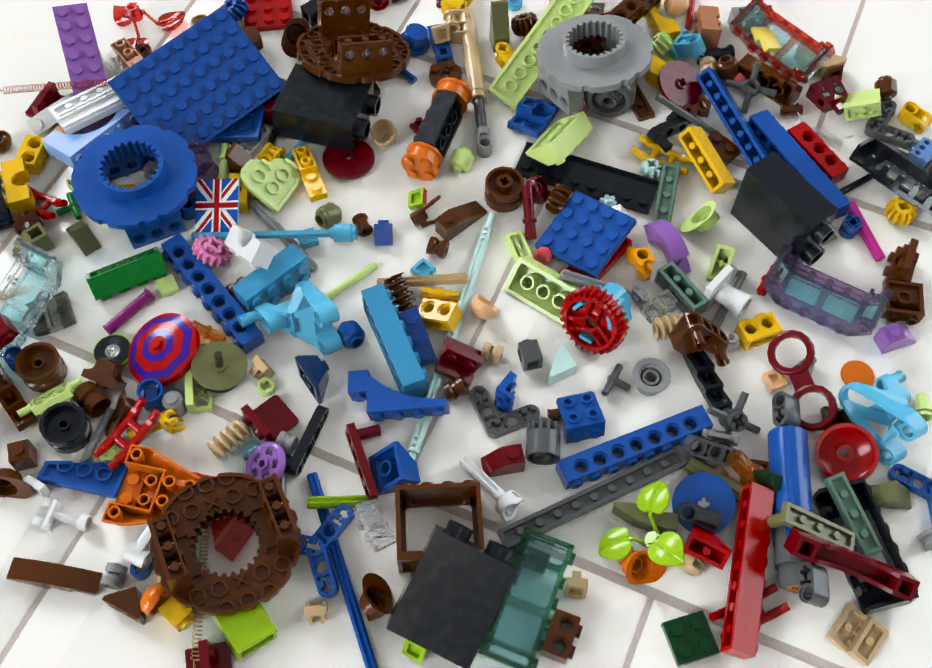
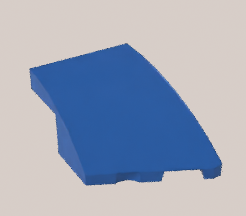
M525 97L518 102L516 115L508 121L507 128L537 139L551 124L560 108L555 104L547 103L544 99Z

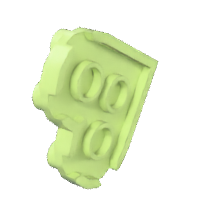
M275 158L271 162L265 159H250L243 165L241 175L239 176L240 182L274 213L281 209L300 182L297 171L298 167L288 158Z

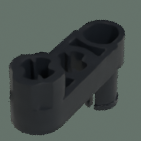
M672 111L667 116L666 122L660 123L648 131L647 137L653 143H657L667 153L673 146L667 138L685 130L689 122Z

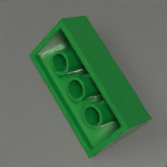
M156 246L86 274V280L95 300L100 299L104 301L111 298V294L116 292L122 294L129 291V287L137 285V287L145 285L149 279H160L166 276L165 273L168 270Z

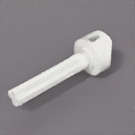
M468 456L461 459L459 462L460 466L473 479L480 482V485L497 501L495 511L506 522L513 520L519 504L525 500L515 490L505 493Z

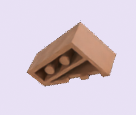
M699 5L698 11L694 12L693 22L696 23L694 24L693 33L701 34L706 50L717 48L722 33V28H718V25H721V21L718 20L720 18L719 8L716 6Z

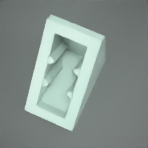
M559 343L549 374V385H553L576 373L577 364L564 343Z

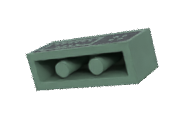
M673 261L657 270L654 282L683 314L690 311H696L700 314L705 312L709 300Z

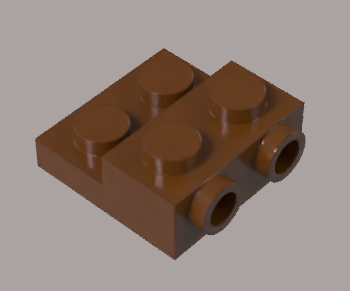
M884 279L882 282L883 299L880 302L881 318L887 319L890 323H895L898 320L906 321L908 325L920 323L925 316L923 284Z

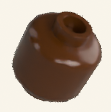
M724 55L716 62V71L721 80H732L738 75L739 68L735 57Z
M881 76L874 83V89H880L882 102L892 100L898 93L897 81L891 76Z

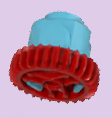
M608 282L603 287L600 285L597 288L594 285L579 287L568 294L563 300L562 310L559 313L563 316L560 318V321L564 322L562 328H566L565 334H569L571 336L570 340L576 342L575 346L579 344L581 350L586 348L587 353L593 351L594 355L598 353L600 355L608 354L625 340L626 331L629 328L627 324L632 320L630 310L631 298L622 286L614 282Z

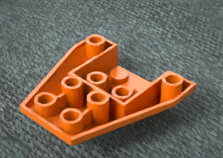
M131 444L124 461L128 470L116 501L108 502L101 521L122 527L148 524L147 519L151 518L152 520L163 515L162 508L174 494L188 484H196L201 477L152 448Z

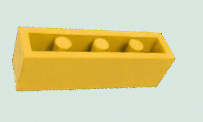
M689 126L677 137L712 194H724L736 183L702 127Z

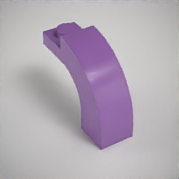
M658 219L643 225L648 242L655 243L661 248L667 263L673 261L684 274L690 273L691 269L687 259L689 252L677 229L664 219Z

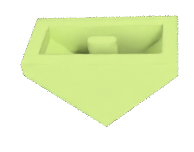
M721 243L717 244L706 276L707 279L713 280L727 264L731 265L736 248Z

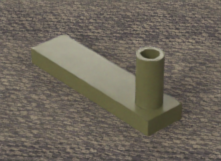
M789 501L782 503L781 513L767 518V524L770 528L784 525L789 528L795 527L854 551V532Z

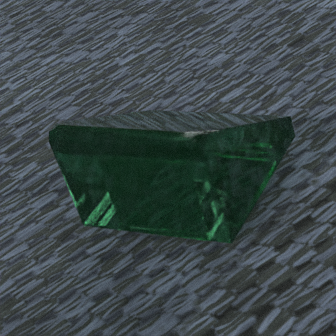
M769 470L752 471L753 476L760 485L775 490L774 492L780 491L783 479L781 475Z

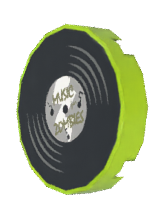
M108 335L96 343L93 357L96 362L98 358H109L126 367L128 365L127 360L131 343L123 335Z

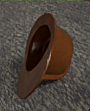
M293 18L288 21L281 40L282 50L287 56L297 58L296 43L302 33L308 32L310 28L307 21L302 18Z
M122 391L119 395L116 408L106 428V437L111 435L136 403L134 399L126 396L125 391Z
M0 468V497L27 499L33 495V489L23 481V477L19 472L10 468Z
M375 573L365 574L362 579L363 593L359 600V606L366 614L368 621L371 622L374 619L383 617L385 614H391L394 606L391 590L387 582Z

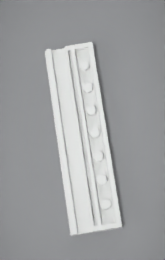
M104 82L103 86L92 87L48 108V110L67 135H71L126 106L109 85L104 86Z

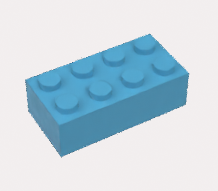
M290 244L273 257L267 270L260 267L259 270H254L232 286L238 304L246 313L253 311L255 306L266 302L277 305L282 298L294 292L295 283L302 280L308 281L311 278L307 256L296 245Z

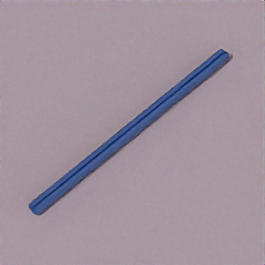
M316 472L309 473L307 480L312 496H324L318 474ZM317 509L321 525L330 515L329 509ZM329 525L326 528L325 533L328 537L334 535V525ZM337 539L329 548L361 655L366 668H378Z

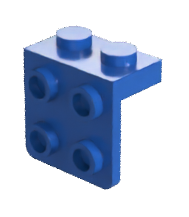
M589 391L557 398L556 405L564 424V440L566 444L578 443L591 438L596 439L605 435L606 421L594 392Z

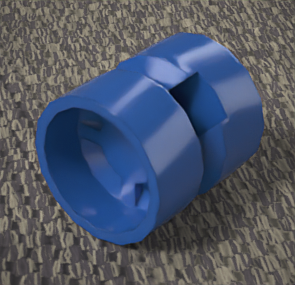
M152 378L142 381L138 385L136 393L138 398L142 397L146 400L143 406L145 410L149 413H152L153 409H157L160 412L164 411L162 397L166 392L160 381Z

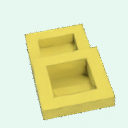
M750 28L755 42L761 43L764 52H778L781 49L777 38L768 28Z

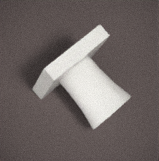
M727 264L705 288L704 296L709 300L705 313L716 302H719L737 318H740L750 306L753 296L729 284L734 270L732 266Z

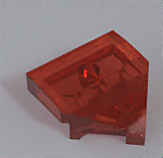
M233 516L232 519L226 517L223 521L217 519L214 525L210 523L215 550L231 562H233L255 532V528H251L250 522L244 523V517L240 520H237L236 516Z

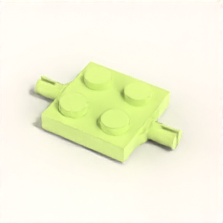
M81 377L70 383L65 381L31 399L30 403L17 410L20 418L31 412L35 416L42 415L49 407L56 403L69 402L71 400L70 397L73 396L72 391L84 382Z

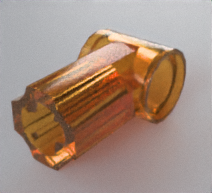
M735 450L726 459L728 465L741 477L740 483L743 485L751 482L760 484L766 473V470L761 465L752 462L741 450Z

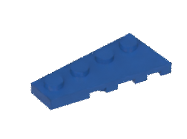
M45 461L37 476V480L44 484L116 499L128 468L122 463L111 471L107 467V464L111 461H105V463H93V461H84L83 463Z

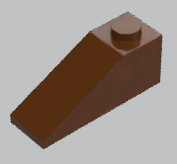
M476 200L450 208L435 219V231L444 240L450 241L485 216L488 211Z

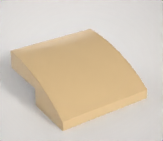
M846 603L825 638L864 666H869L889 631L874 617H867L852 603Z

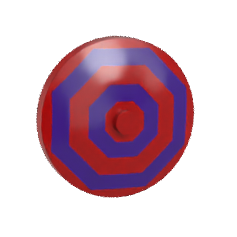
M165 313L149 320L138 330L131 341L127 360L131 374L140 382L150 378L160 381L162 386L179 380L191 368V361L200 348V335L197 327L187 317L177 313Z

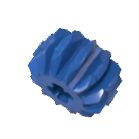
M226 0L222 5L229 10L230 15L236 22L241 21L248 12V5L245 0Z

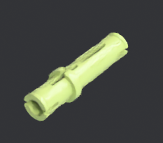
M228 143L220 145V156L217 158L219 164L217 179H228L229 168L225 158Z

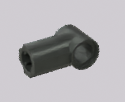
M682 502L677 507L678 516L683 521L716 531L721 513L691 504L690 502ZM690 506L692 508V515L690 517H683V508Z

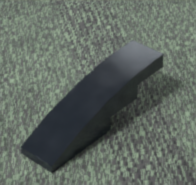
M704 349L683 356L707 404L719 410L732 408L733 403L723 390L724 384L715 372V365Z

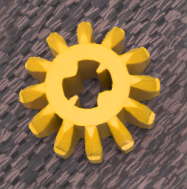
M894 197L886 204L884 215L887 216V220L892 221V225L897 223L899 227L903 224L907 226L916 218L918 208L901 197Z

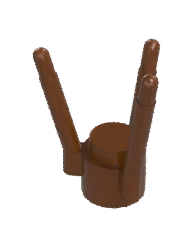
M440 195L432 199L424 207L410 214V218L416 227L421 225L424 228L435 224V220L426 222L428 215L425 210L441 198Z

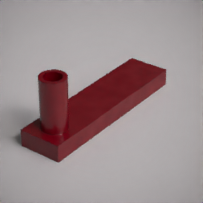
M355 423L346 424L345 435L365 495L368 496L369 505L377 503L379 493L361 441L381 436L380 426L377 424L356 429Z

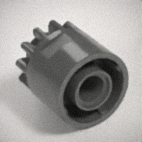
M541 417L532 420V423H527L526 461L536 465H552L560 460L561 425H557V421L553 422L550 418Z

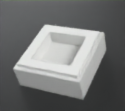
M30 475L24 479V482L29 484L33 491L39 495L48 497L51 493L45 484Z

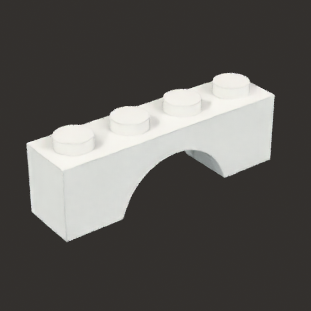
M233 224L224 242L229 247V251L241 258L242 261L248 263L250 267L257 270L261 267L267 270L277 249L266 242L256 239V235L251 231Z

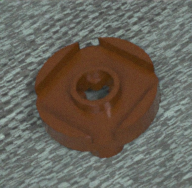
M453 60L438 62L430 66L429 81L435 88H437L439 80L446 78L442 76L445 74L448 77L462 80V70Z

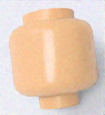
M665 0L664 9L671 15L681 16L689 8L687 0Z

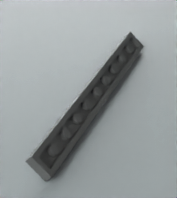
M677 447L672 448L497 530V535L504 546L513 549L686 467L687 462Z

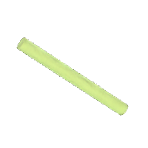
M375 262L371 263L324 295L330 299L334 298L378 268Z

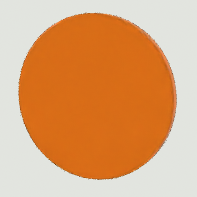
M852 360L845 363L841 368L840 375L845 385L851 382H858L872 386L874 383L875 375L873 370L862 361Z

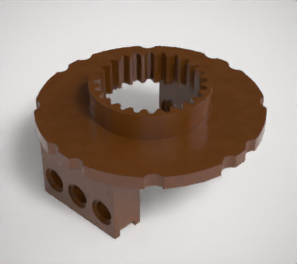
M317 0L318 25L309 28L308 32L302 33L296 43L297 59L302 62V66L318 77H325L327 80L338 83L371 84L374 81L382 82L399 75L401 70L406 69L410 62L411 49H409V43L404 41V37L389 27L370 22V0Z
M234 472L219 473L216 477H202L198 479L196 484H188L174 494L162 508V516L152 520L151 518L147 519L151 532L150 553L155 558L152 565L155 574L161 577V586L180 605L185 608L194 607L200 614L233 616L241 610L249 612L256 609L260 602L267 603L284 588L292 576L291 569L298 563L301 549V530L296 524L298 522L295 510L290 509L289 500L285 497L276 473L262 480H256L254 476ZM224 517H228L229 520L236 517L237 521L244 519L246 525L250 523L251 529H255L259 540L257 556L253 557L254 564L248 563V569L241 568L238 575L233 571L230 577L226 573L218 577L216 571L210 574L208 568L204 570L203 564L199 563L195 552L197 550L195 543L199 541L198 536L203 534L202 528L208 529L209 522L214 525L216 519L223 521Z

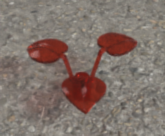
M135 1L129 2L126 6L114 5L113 18L118 26H128L133 21L137 38H129L127 41L134 48L142 43L149 45L147 38H140L136 23L143 19V14L157 26H160L163 31L177 29L185 17V11L169 12L161 15L158 18L159 22H157L146 13L145 9H140Z

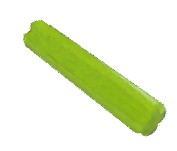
M367 495L309 496L306 504L308 509H332L341 504H347L352 508H366L369 500Z

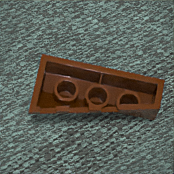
M747 53L738 62L739 73L741 72L747 79H750L754 62L761 63L757 81L761 87L777 90L775 97L765 96L780 106L793 105L799 99L803 89L802 86L756 57ZM749 84L750 87L756 89L754 85Z

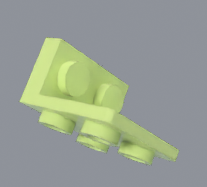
M880 89L848 93L846 102L843 103L846 121L882 116Z

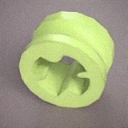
M270 378L259 380L257 383L258 394L262 397L273 395L275 392L274 381ZM266 384H268L269 388H267L266 391L263 390V387H265Z

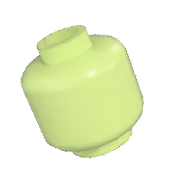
M464 146L453 150L449 159V165L455 173L461 174L470 170L474 161L472 151Z

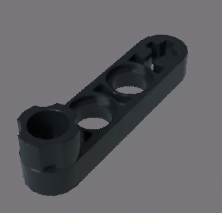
M321 405L316 407L293 456L285 454L286 466L284 473L294 477L300 475L327 420L329 408Z

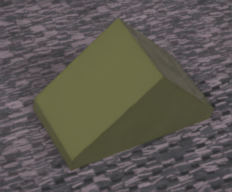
M897 480L870 486L872 496L880 508L912 509L909 488Z

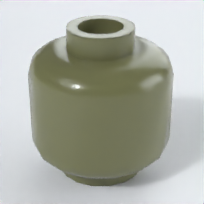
M331 202L319 207L315 212L316 223L325 229H330L334 224H338L342 220L341 208Z

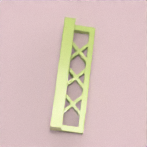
M201 340L200 347L211 343V340ZM190 368L185 374V406L189 414L213 411V392L205 388L200 390L197 387V382ZM202 396L208 399V405L197 406V401Z

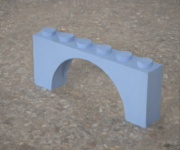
M127 107L117 111L110 122L95 131L85 134L67 135L54 130L42 139V142L48 154L74 168L77 160L82 158L83 151L95 140L103 135L112 134L116 129H127L138 122Z

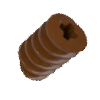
M404 272L384 280L385 284H391L387 289L393 291L391 293L392 298L396 299L392 304L399 305L397 307L399 312L416 306L419 307L418 305H412L416 298L409 297L413 294V291H407L411 285L404 284L408 277L401 276Z

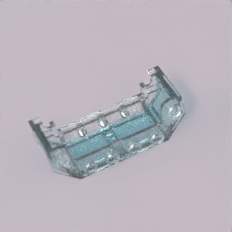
M17 237L12 244L19 249L17 255L14 253L12 255L16 261L0 283V293L10 290L14 295V288L17 289L24 286L27 294L0 301V313L7 316L20 333L12 343L7 344L0 350V360L3 359V354L8 347H21L25 343L27 336L36 326L38 319L46 311L52 298L58 293L62 280L63 262L54 255L20 237Z

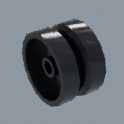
M61 402L49 407L42 414L39 421V431L54 450L59 453L70 454L83 449L88 444L92 436V425L80 407L74 403Z

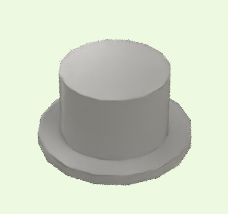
M651 357L644 358L633 367L632 379L636 389L641 394L655 396L667 389L671 382V372L663 361Z

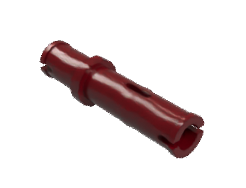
M533 184L521 185L524 212L522 222L525 224L526 240L537 239L535 225L537 218H535Z

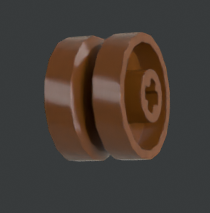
M504 166L491 170L485 179L484 199L486 204L492 210L501 213L512 212L519 208L523 201L521 185H524V179L522 174L514 168Z
M35 342L27 345L18 353L15 359L17 374L27 387L36 392L43 393L63 383L67 376L65 361L57 349L50 343Z

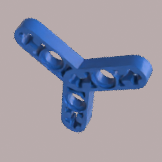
M894 464L888 470V479L890 481L897 480L909 488V492L927 500L932 524V479L903 464ZM896 471L900 472V477L896 476ZM913 480H919L923 487L916 488L913 485Z
M347 504L338 505L312 536L301 534L300 555L308 556L317 591L320 596L328 599L334 598L339 592L338 581L328 550L355 517L353 508ZM342 510L347 511V518L342 517L340 513ZM334 518L338 520L339 523H341L342 525L339 526L337 523L333 522ZM329 525H334L335 533L333 536L328 537L325 530ZM318 542V545L321 546L320 550L315 552L314 549L307 548V543L316 545ZM320 562H326L327 570L323 574L317 571V566ZM320 578H326L327 583L333 585V588L330 589V594L324 591L327 585L325 580L320 581Z

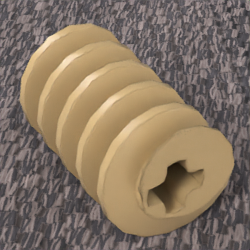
M678 313L676 316L671 314L669 316L664 315L661 318L659 316L655 317L652 325L655 341H658L659 335H661L662 340H665L666 334L669 336V333L683 315Z
M240 418L239 422L237 420L232 421L233 427L230 425L225 427L227 432L220 430V437L214 435L212 437L214 443L209 440L206 442V445L217 459L220 460V456L227 459L226 451L233 454L232 446L240 448L238 441L246 443V435L250 438L253 437L250 429Z

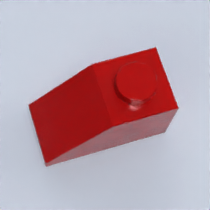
M696 524L693 525L684 544V552L723 570L732 552L714 533Z

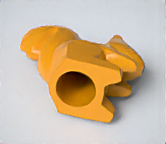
M629 246L626 250V259L631 266L635 267L637 279L649 280L651 272H653L651 263L655 262L654 256L649 248H633Z

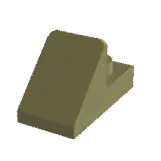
M82 220L65 229L85 256L102 247L89 226L84 224Z

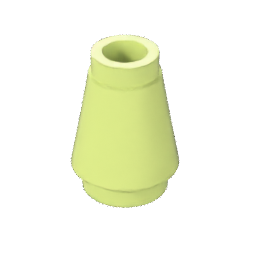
M924 392L916 394L914 410L926 422L932 421V404L929 396Z

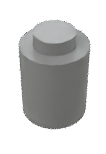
M169 391L164 394L162 404L165 410L172 409L177 413L169 417L182 418L186 414L187 408L181 394L177 391Z

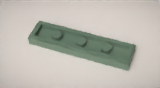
M663 163L653 221L664 219L671 223L681 165Z
M844 471L824 479L823 482L847 529L855 533L854 543L859 553L870 556L884 550Z

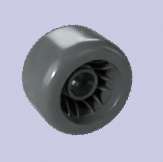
M634 79L632 84L623 85L620 89L602 93L584 91L585 104L592 112L601 116L615 117L629 111L634 104L637 80Z

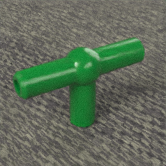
M72 192L66 193L69 204L57 209V215L62 216L72 211L76 220L82 219L78 202L74 199Z

